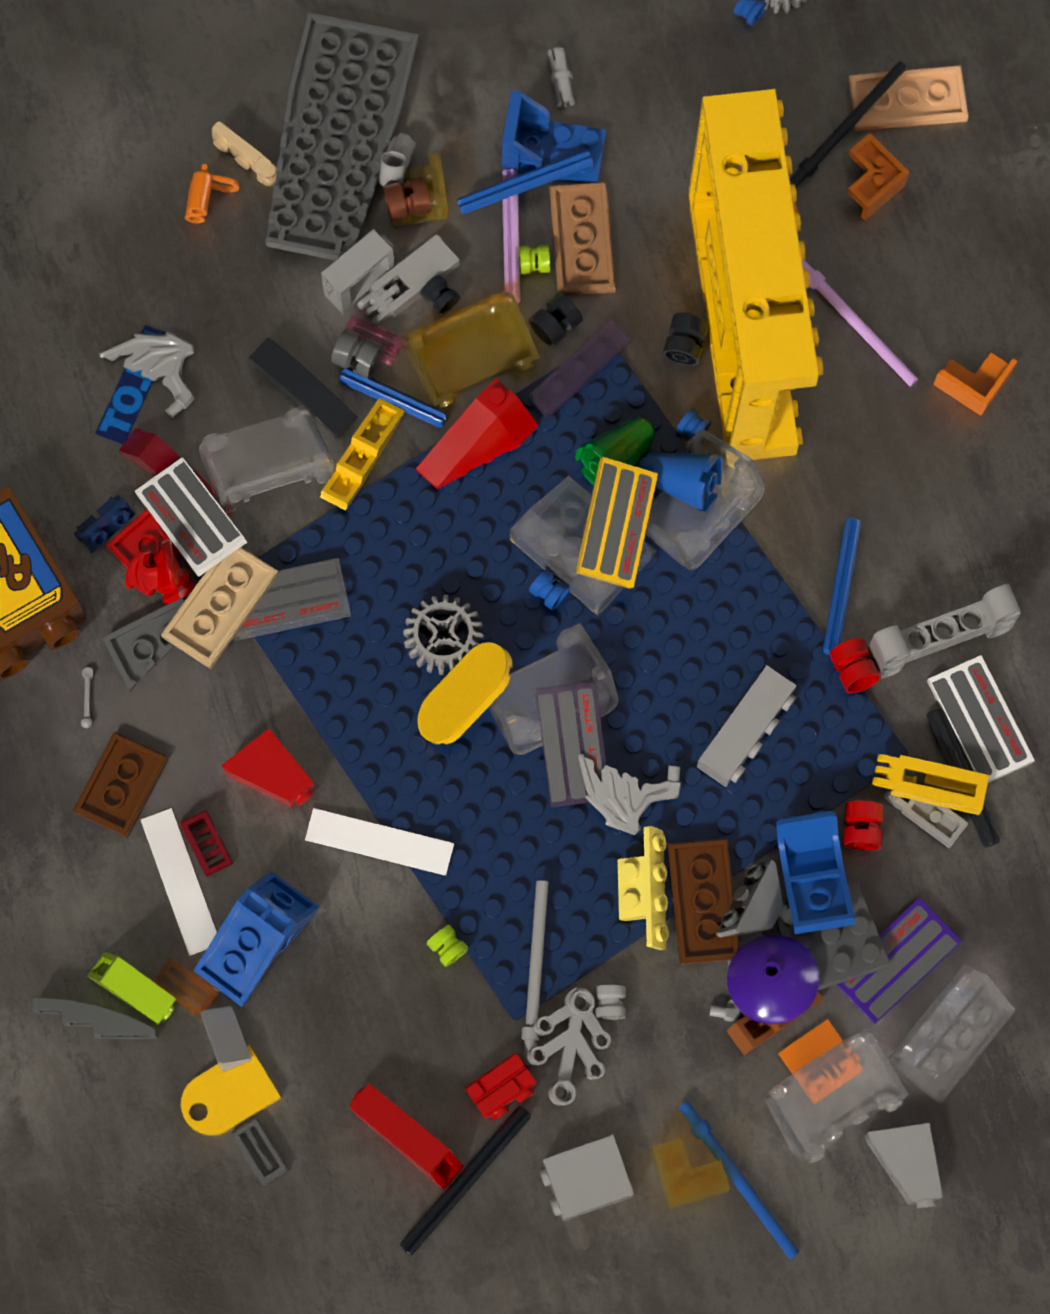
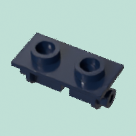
M116 495L114 498L111 496L108 501L96 510L101 516L100 518L96 519L91 515L80 526L76 527L77 531L74 535L80 542L85 544L91 553L103 545L108 538L135 515L125 498H121L119 495Z

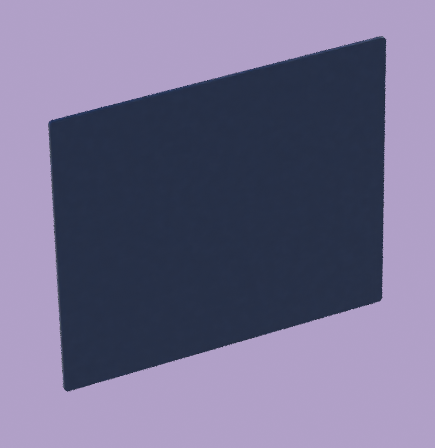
M609 338L599 340L515 394L539 425L519 448L511 452L507 451L494 458L492 462L484 463L472 469L463 477L436 489L416 471L418 465L435 447L434 445L358 493L346 511L336 507L259 556V559L278 570V572L333 560L336 568L334 575L269 588L266 593L332 579L338 580L340 591L330 595L254 610L249 615L336 597L342 598L344 605L342 611L249 631L380 825L454 843L446 876L413 867L409 868L446 923L451 925L456 931L455 936L457 939L464 941L468 946L467 954L513 1020L521 1019L526 1015L536 881H548L540 1006L646 935V919L630 921L619 919L618 859L644 856L645 826L661 829L666 839L664 865L667 869V878L665 880V895L668 900L666 910L667 921L674 916L667 844L728 838L733 877L778 846L776 822L788 816L798 817L814 814L819 811H831L870 785L874 777L880 778L883 776L875 773L876 766L888 767L887 764L877 762L879 754L899 758L900 755L909 756L906 748L864 691L851 694L846 693L839 678L841 672L836 671L830 656L823 653L825 636L716 486L713 493L718 495L708 512L699 511L655 487L634 588H625L575 573L594 485L590 483L581 471L584 467L581 459L578 462L576 461V450L582 444L628 420L640 417L648 419L653 424L655 438L643 457H646L649 452L692 453ZM545 569H549L555 574L557 582H564L570 587L566 597L553 610L544 605L543 598L535 597L529 592L532 583ZM448 595L449 603H453L454 599L458 597L460 598L459 607L469 603L471 608L468 613L477 611L478 618L475 621L482 622L483 628L477 632L484 634V640L477 643L491 642L507 650L512 659V668L510 667L509 675L511 677L507 687L479 718L453 743L438 745L426 740L421 735L418 729V713L425 698L447 676L450 668L444 667V674L439 675L437 666L434 667L431 673L427 672V662L423 666L418 667L416 662L419 656L412 659L409 657V652L413 648H405L404 641L409 638L403 635V630L410 628L406 625V619L415 618L411 612L413 608L423 611L420 605L422 600L426 601L430 606L432 605V596H436L438 603L443 602V596ZM437 615L433 618L438 621H444L451 615ZM461 621L455 634L460 638V642L465 645L469 634L466 626ZM423 625L419 633V640L426 649L432 635L428 632L427 627ZM444 630V633L439 631L438 638L448 639L449 631ZM442 649L436 655L445 656L451 655L454 652L449 649ZM769 666L797 685L793 693L797 698L787 712L782 709L776 718L780 722L772 734L768 735L765 733L759 741L763 746L754 759L748 756L742 766L746 769L736 783L731 780L728 786L725 787L697 768L698 760L764 668ZM590 688L593 693L602 768L604 765L617 769L620 777H622L623 772L631 777H636L638 779V787L641 790L644 783L658 784L667 781L668 766L680 767L679 782H681L679 796L675 799L652 802L640 816L639 824L641 829L635 835L606 825L605 817L585 797L580 799L571 798L558 694L560 692L571 691L573 693L580 754H584V757L585 749L577 692L580 689ZM552 694L554 698L566 799L564 801L552 802L538 695Z

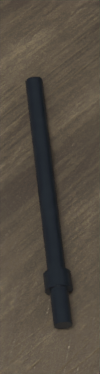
M899 61L810 158L806 157L798 165V171L789 179L790 184H795V188H797L807 176L811 177L819 169L818 165L907 70V66L903 62Z

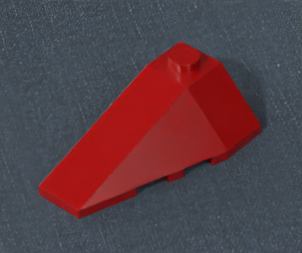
M495 378L457 419L418 465L416 471L436 489H439L468 474L472 469L484 463L492 462L494 458L501 454L519 448L539 425L519 398Z

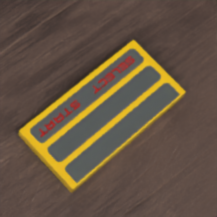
M605 457L600 459L575 573L625 588H634L658 473Z

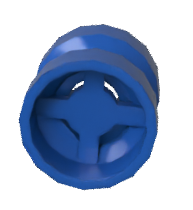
M545 569L529 588V592L532 595L544 599V605L550 610L555 609L570 590L566 583L557 582L555 574L549 569Z

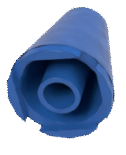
M649 452L646 457L641 458L638 468L658 473L655 487L699 511L708 512L718 495L713 493L716 484L721 485L723 458L714 453Z

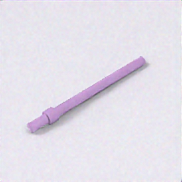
M804 259L801 260L803 270H808L810 287L813 290L817 289L910 387L915 384L918 378L825 282L826 278L819 270L815 271Z

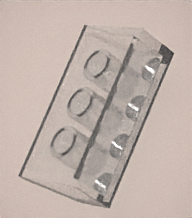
M963 964L888 1058L904 1076L937 1103L941 1104L1016 1010L987 975Z

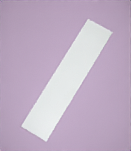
M172 808L140 819L189 956L207 950L217 932Z
M313 808L305 837L306 841L445 876L454 843L315 808Z

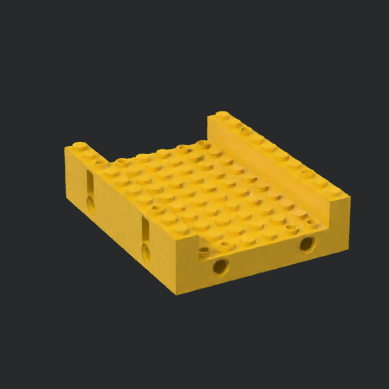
M775 89L702 97L688 192L706 321L709 324L708 335L727 463L796 455L799 445L803 443L801 428H796L795 417H798L797 400H792L790 390L816 386L819 375H823L821 356L816 357L815 346L819 344L818 331L816 327L812 328L810 317H814L812 298L807 299L806 288L810 287L809 273L807 269L803 270L801 261L805 259V246L803 241H798L797 231L801 230L799 212L794 213L793 203L797 200L795 184L789 183L788 174H792V161L790 156H785L784 146H788L786 128H781L780 118L784 116L782 100H777Z

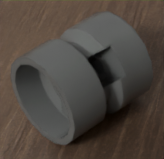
M345 328L336 342L331 356V363L345 369L353 367L354 373L370 379L381 360L384 344L370 338L364 341L361 334Z

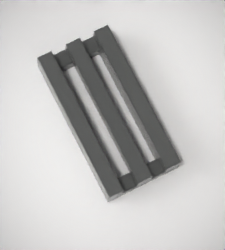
M257 1117L230 1133L263 1187L289 1171ZM252 1127H256L280 1166L277 1170H274L250 1131ZM245 1133L269 1172V1175L266 1177L263 1176L239 1137L241 1134Z

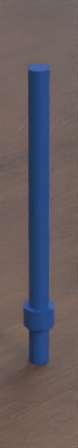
M689 1101L678 1107L692 1126L691 1131L697 1140L701 1138L787 1257L792 1259L800 1253L711 1133L712 1127L706 1119L702 1120Z

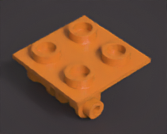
M828 1019L778 1053L813 1104L863 1070L858 1063L859 1058L853 1050H849Z

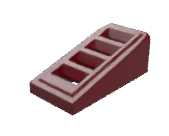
M207 809L179 822L206 877L233 864ZM202 821L206 823L207 826L191 833L190 827ZM210 831L212 837L198 844L196 843L195 838ZM214 842L216 843L217 848L202 855L200 851L202 848ZM219 853L222 854L223 859L209 866L207 865L206 860Z

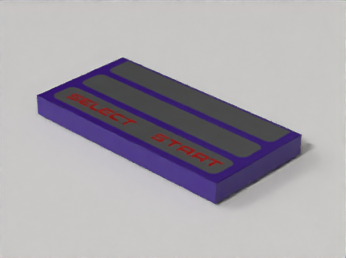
M920 897L879 935L890 962L889 968L836 984L873 1025L886 1015L962 942Z

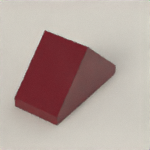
M137 428L133 430L119 449L120 454L154 476L181 458L157 434Z

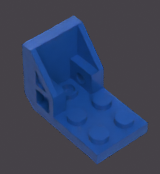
M511 91L502 140V167L504 169H516L518 174H523L588 150L593 160L592 166L556 180L580 184L598 183L606 129L550 121V111L523 92Z
M270 872L248 887L236 901L194 971L242 1007L248 1002L275 957L286 950L320 907L275 873Z

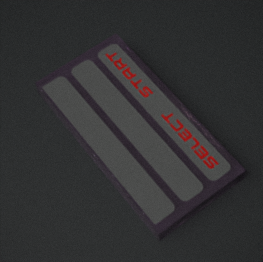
M590 680L535 688L550 806L553 808L588 803L589 801L585 798L588 793L578 756L579 754H584V757L593 760L594 772L600 781V770L606 765L596 681Z

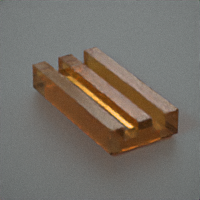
M169 957L166 961L167 963L164 967H161L157 976H154L151 981L176 998L178 1003L200 1019V1012L207 1010L219 994L173 958ZM173 967L210 995L207 1000L169 972L170 969ZM164 977L168 978L202 1004L200 1009H197L163 983L162 979Z

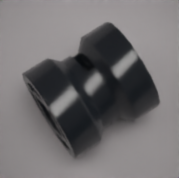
M442 275L433 277L420 291V295L426 301H430L433 304V309L438 315H444L450 311L460 299V295L454 289H450L447 286V280Z

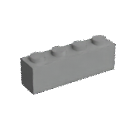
M766 666L700 757L697 768L725 787L728 786L731 780L736 783L746 769L742 765L748 756L754 759L763 746L759 742L765 733L771 735L779 724L780 720L776 718L782 709L787 712L797 697L793 693L797 685L769 666Z

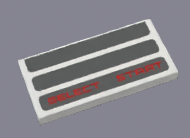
M183 457L135 490L139 499L198 577L247 543L243 535Z
M982 655L927 680L939 707L943 709L971 771L989 775L988 783L1035 761Z

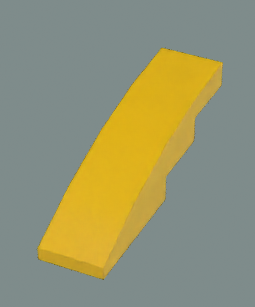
M381 398L377 400L352 436L350 446L338 461L335 472L321 491L320 498L345 511L347 510L390 441L405 410Z

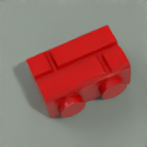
M513 1053L466 1086L465 1092L485 1121L491 1117L496 1121L510 1111L507 1106L516 1099L519 1103H522L535 1093L532 1088L536 1086L537 1082L519 1056Z

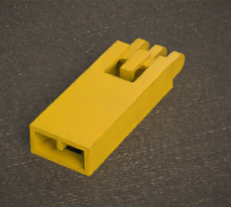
M883 754L878 755L877 762L887 764L888 767L876 766L875 773L886 776V779L874 777L872 784L892 789L891 795L975 815H980L982 812L989 775L900 755L899 758ZM906 770L925 774L924 784H916L917 776L905 775Z

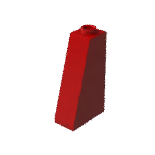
M370 1083L365 1088L359 1089L353 1096L352 1103L348 1107L354 1114L442 1190L450 1184L464 1167L448 1147Z

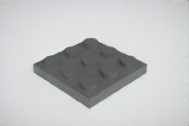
M858 882L848 885L855 915V925L795 934L789 905L782 907L775 921L780 935L798 941L814 957L819 971L818 990L877 972L890 966L889 959Z

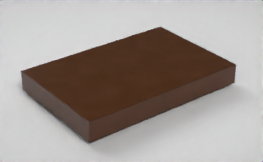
M114 732L73 812L128 838L168 761V757Z

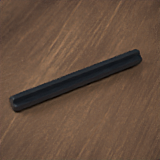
M938 708L930 711L927 714V719L947 765L969 770L943 709ZM983 804L980 815L969 813L983 847L989 848L998 844L1000 838L985 804Z

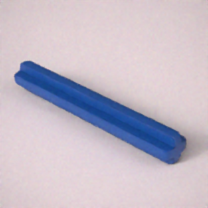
M344 368L340 375L341 383L375 399L381 398L405 410L406 413L440 428L446 422L447 413L373 378H364L354 373L351 368Z

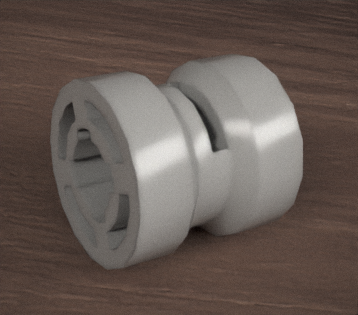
M621 985L597 986L595 988V997L601 1002L596 1007V1018L601 1020L625 1019L626 1008L621 1000L626 997V987Z

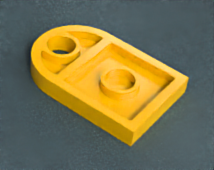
M250 1045L247 1048L252 1061L225 1072L217 1064L194 1078L186 1086L181 1098V1110L184 1119L195 1131L208 1136L224 1134L281 1099ZM196 1104H203L208 1109L207 1116L201 1121L193 1120L190 1115L192 1107Z

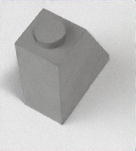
M925 1123L872 1131L865 1135L866 1143L908 1205L917 1203V1209L936 1206L935 1201L943 1198L930 1124Z

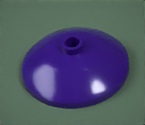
M765 935L752 939L735 953L727 972V986L733 1003L745 1016L759 1023L782 1024L800 1017L813 1004L819 989V971L814 957L804 945L787 936ZM769 969H776L778 971L775 976L766 974Z

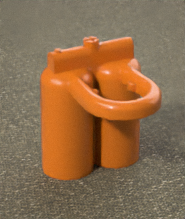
M203 164L199 171L193 174L190 182L185 219L192 223H203L205 216L208 214L211 189L222 192H236L240 188L239 182L230 177L210 174L207 172L208 166ZM212 181L219 182V183H226V184H230V185H232V186H226V185L216 184V183H212Z

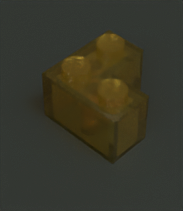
M682 1138L651 1148L650 1152L668 1211L720 1196L730 1191L722 1161L717 1160L691 1168Z

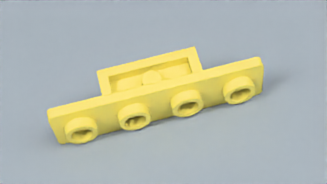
M645 826L644 856L618 859L619 919L623 921L646 919L647 946L657 950H666V941L669 937L666 925L668 900L665 895L667 869L664 865L666 839L661 829Z

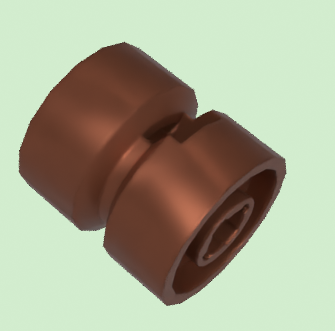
M423 176L407 180L404 186L399 182L383 186L392 222L407 219L409 213L415 216L431 213L430 200Z

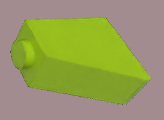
M104 951L87 975L89 979L154 1023L159 1024L161 1020L165 1021L174 1009L172 1004L176 998L119 956Z

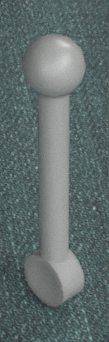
M87 667L82 670V676L85 679L84 718L81 720V725L84 728H90L93 723L90 718V689L94 672L91 668Z

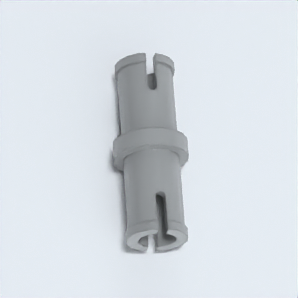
M553 48L555 54H553L552 50L547 52L552 72L550 82L554 84L557 106L565 108L569 107L568 102L571 106L575 104L571 86L573 77L572 72L568 71L565 49Z

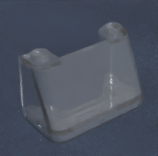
M294 408L284 416L219 435V433L207 435L199 446V454L216 501L225 513L235 511L234 504L242 500V498L244 503L250 501V496L301 480H304L307 484L311 482L312 477H316L318 483L322 484L328 482L334 474L335 464L310 411L303 410L302 408Z
M701 429L688 441L686 453H714L723 458L721 485L716 484L713 493L718 494L713 506L708 512L699 511L662 491L651 504L645 535L688 570L697 569L760 501L765 489L764 482L751 457L704 429Z
M581 623L567 628L560 633L556 641L558 651L509 674L511 677L507 687L488 707L506 743L514 754L523 755L544 745L538 695H553L558 737L563 736L558 694L560 692L571 691L573 693L577 728L581 727L578 690L592 689L596 719L608 714L617 706L618 694L611 670Z

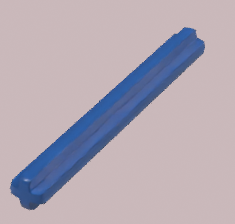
M584 150L457 199L458 207L462 214H466L593 165L591 154L588 150Z
M851 517L847 518L844 524L823 645V653L829 655L834 647L841 643L861 527V521Z

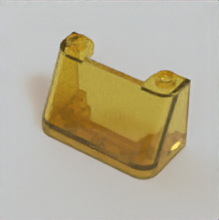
M505 291L486 297L400 338L429 399L434 406L439 404L440 408L456 401L455 396L459 394L458 391L508 368H517L519 372L534 366L533 361L540 358L513 293Z

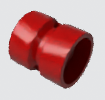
M853 638L842 642L829 653L836 671L841 672L839 678L846 693L849 694L864 691L881 679L874 660L869 658L870 651L863 638Z
M850 801L845 804L844 821L848 823V826L843 831L844 847L863 851L879 850L882 848L883 831L879 828V825L883 824L884 820L883 804L871 801Z

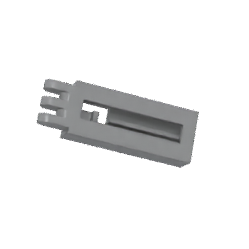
M436 234L370 285L371 293L360 300L357 306L363 310L370 304L372 305L364 314L371 318L376 313H379L372 320V323L377 327L391 316L394 319L422 297L420 295L421 289L433 277L442 275L446 278L460 267V260ZM403 282L409 289L393 300L391 296L400 292L398 285Z

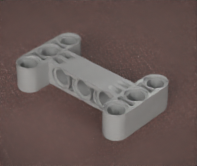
M1001 585L988 591L981 601L903 630H900L898 625H894L878 631L873 635L868 646L870 651L869 658L874 660L881 679L901 671L907 662L983 634H986L987 639L998 637L1012 629L1021 614V610L1010 585ZM968 616L976 619L978 626L969 627L965 624L964 618ZM941 626L947 628L950 636L941 637L936 632V628ZM918 637L922 641L923 646L919 648L911 646L908 638Z

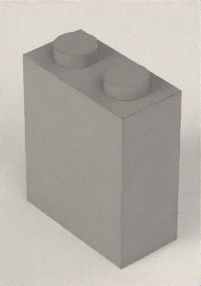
M613 1135L543 1159L544 1167L539 1169L544 1186L550 1185L554 1197L549 1199L555 1216L561 1215L562 1221L634 1196Z

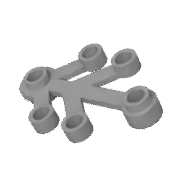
M582 987L570 990L565 997L564 1006L549 1016L537 1018L533 1025L537 1034L547 1035L554 1030L556 1024L570 1017L568 1029L544 1045L532 1047L527 1053V1059L532 1065H542L550 1055L563 1048L557 1082L550 1086L548 1092L551 1102L558 1106L572 1103L576 1096L575 1087L570 1082L576 1051L585 1065L584 1074L588 1079H600L605 1073L604 1065L597 1061L580 1032L582 1021L592 1034L590 1044L594 1049L602 1050L608 1048L611 1043V1037L607 1032L603 1031L592 1012L595 1006L593 995L589 990ZM576 998L582 1000V1007L580 1009L575 1006ZM542 1020H545L548 1024L546 1031L540 1028ZM598 1035L604 1038L602 1046L597 1043ZM536 1050L540 1051L542 1055L539 1062L534 1059V1052ZM592 1065H595L598 1068V1074L596 1076L591 1074ZM558 1088H561L564 1092L562 1099L556 1096Z

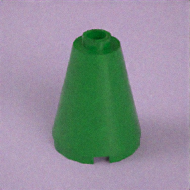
M634 417L582 444L576 450L575 458L577 462L581 459L584 465L581 469L583 475L594 485L599 461L603 457L636 467L655 438L654 426L646 418Z

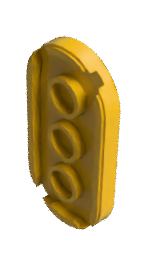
M491 642L475 646L423 701L418 713V729L426 740L438 745L453 743L496 700L507 687L511 677L509 671L510 667L512 668V659L507 650Z

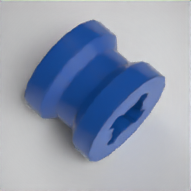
M739 0L733 13L738 17L743 16L746 18V23L752 27L764 15L767 3L764 0Z
M691 408L678 424L676 431L679 434H686L689 437V441L695 445L708 431L712 421L708 418L700 417L698 411L695 408Z

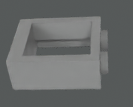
M373 229L321 273L324 295L342 314L370 292V285L394 267L395 257L393 255L394 246L384 234L380 236Z

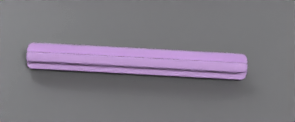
M504 169L502 171V181L518 176L516 169ZM518 194L503 199L505 303L509 305L520 303Z

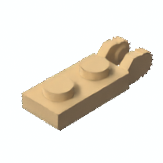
M217 122L211 128L214 145L224 153L228 151L234 155L236 162L244 169L248 170L251 168L257 173V180L260 183L270 187L274 186L277 173L274 163L272 164L262 153L223 123Z

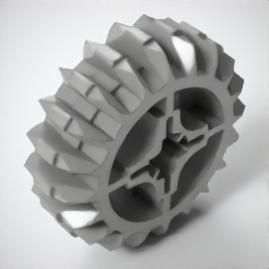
M444 595L443 602L438 603L436 596H432V605L430 606L426 601L422 600L420 605L423 611L413 608L411 612L415 618H407L406 625L410 628L403 630V635L409 638L404 641L405 648H413L409 652V657L412 659L419 656L416 662L418 667L423 666L427 662V672L429 673L437 666L439 675L444 674V667H449L451 671L471 649L479 645L477 642L484 640V634L477 632L483 628L482 622L475 621L478 618L477 611L468 613L471 608L469 603L459 607L460 598L458 597L454 599L453 603H449L448 595ZM437 615H451L444 621H438L433 618ZM461 621L466 626L469 634L465 645L460 642V638L455 634ZM423 625L427 627L428 632L432 635L426 649L419 640V633ZM444 630L449 631L448 639L438 638L439 631L443 633ZM442 649H449L454 652L451 655H436Z

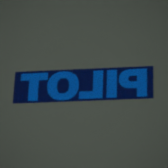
M145 324L141 334L165 335L166 332ZM124 369L95 434L121 444L125 443L153 383L150 378L141 376L143 370L132 372L129 369Z

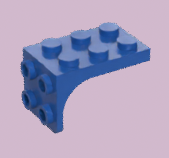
M819 811L810 815L788 816L776 822L778 853L794 933L800 934L855 925V915L840 849L836 813L834 811Z

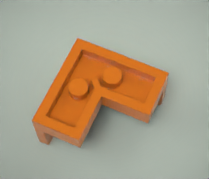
M871 133L851 148L848 153L866 172L848 188L847 192L863 208L861 217L864 220L868 219L906 186L910 173Z
M990 353L976 374L950 359L944 369L938 372L933 385L982 416L1013 373L1018 360L1013 358L1008 364L995 354Z

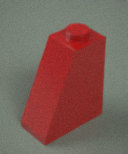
M267 729L221 765L228 777L291 808L296 804L302 806L314 795L312 793L315 790L313 781L270 729Z

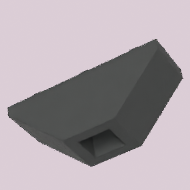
M772 859L753 863L746 870L745 878L740 888L733 895V902L721 918L722 923L716 932L720 938L752 934L772 929L783 907L776 863Z

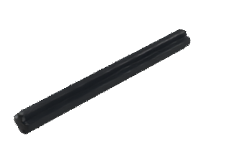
M519 1106L401 1241L400 1247L407 1254L413 1255L529 1121L531 1115L525 1108Z

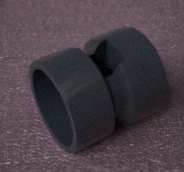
M557 293L546 303V310L540 309L528 319V323L534 333L551 348L555 347L565 338V331L571 332L583 321V316L579 309L562 293Z
M689 313L674 314L669 328L671 336L666 339L663 356L681 365L694 366L699 364L703 349L700 343L705 341L709 327L708 322L701 317Z

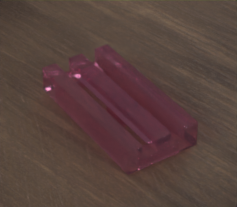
M352 315L346 328L361 334L364 341L370 338L384 344V351L389 353V355L383 353L380 362L392 367L395 357L399 354L400 347L404 344V338ZM353 327H359L394 343V346H389L373 337L358 332Z

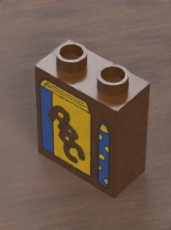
M9 486L0 490V680H5L21 672L29 664L25 655L46 643L50 650H56L74 641L81 634L78 624L87 620L80 603Z

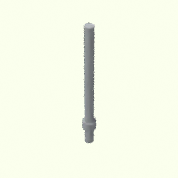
M536 881L525 1027H522L521 1040H524V1065H532L527 1059V1053L532 1047H536V1041H540V1035L535 1032L533 1025L539 1015L548 881Z

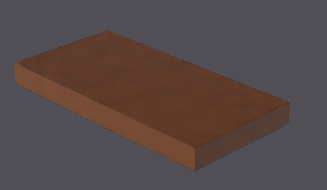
M728 838L667 844L679 965L731 961L735 953L740 949L738 935L720 938L716 934L722 923V916L728 911L734 900Z

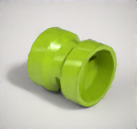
M548 244L539 245L537 248H531L528 245L519 246L521 274H530L532 271L537 270L541 273H550ZM535 254H537V265H535Z
M447 925L439 930L426 943L432 951H436L440 955V961L445 967L456 962L469 949L464 941H459L456 938V931L451 925Z

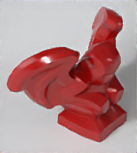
M171 539L162 542V548L155 553L154 560L156 565L151 563V550L146 549L132 559L126 571L125 583L127 589H132L135 586L147 596H152L157 590L159 593L164 594L162 600L165 606L189 595L197 585V583L189 582L188 569L180 568L179 562L176 560V551L172 548Z

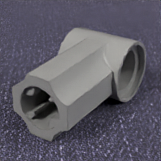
M400 133L398 136L392 137L387 151L382 155L379 182L382 186L398 182L402 186L404 185L405 174L416 148V142L410 138V135Z

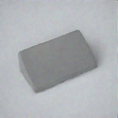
M232 1006L200 1012L217 1062L223 1072L252 1061Z

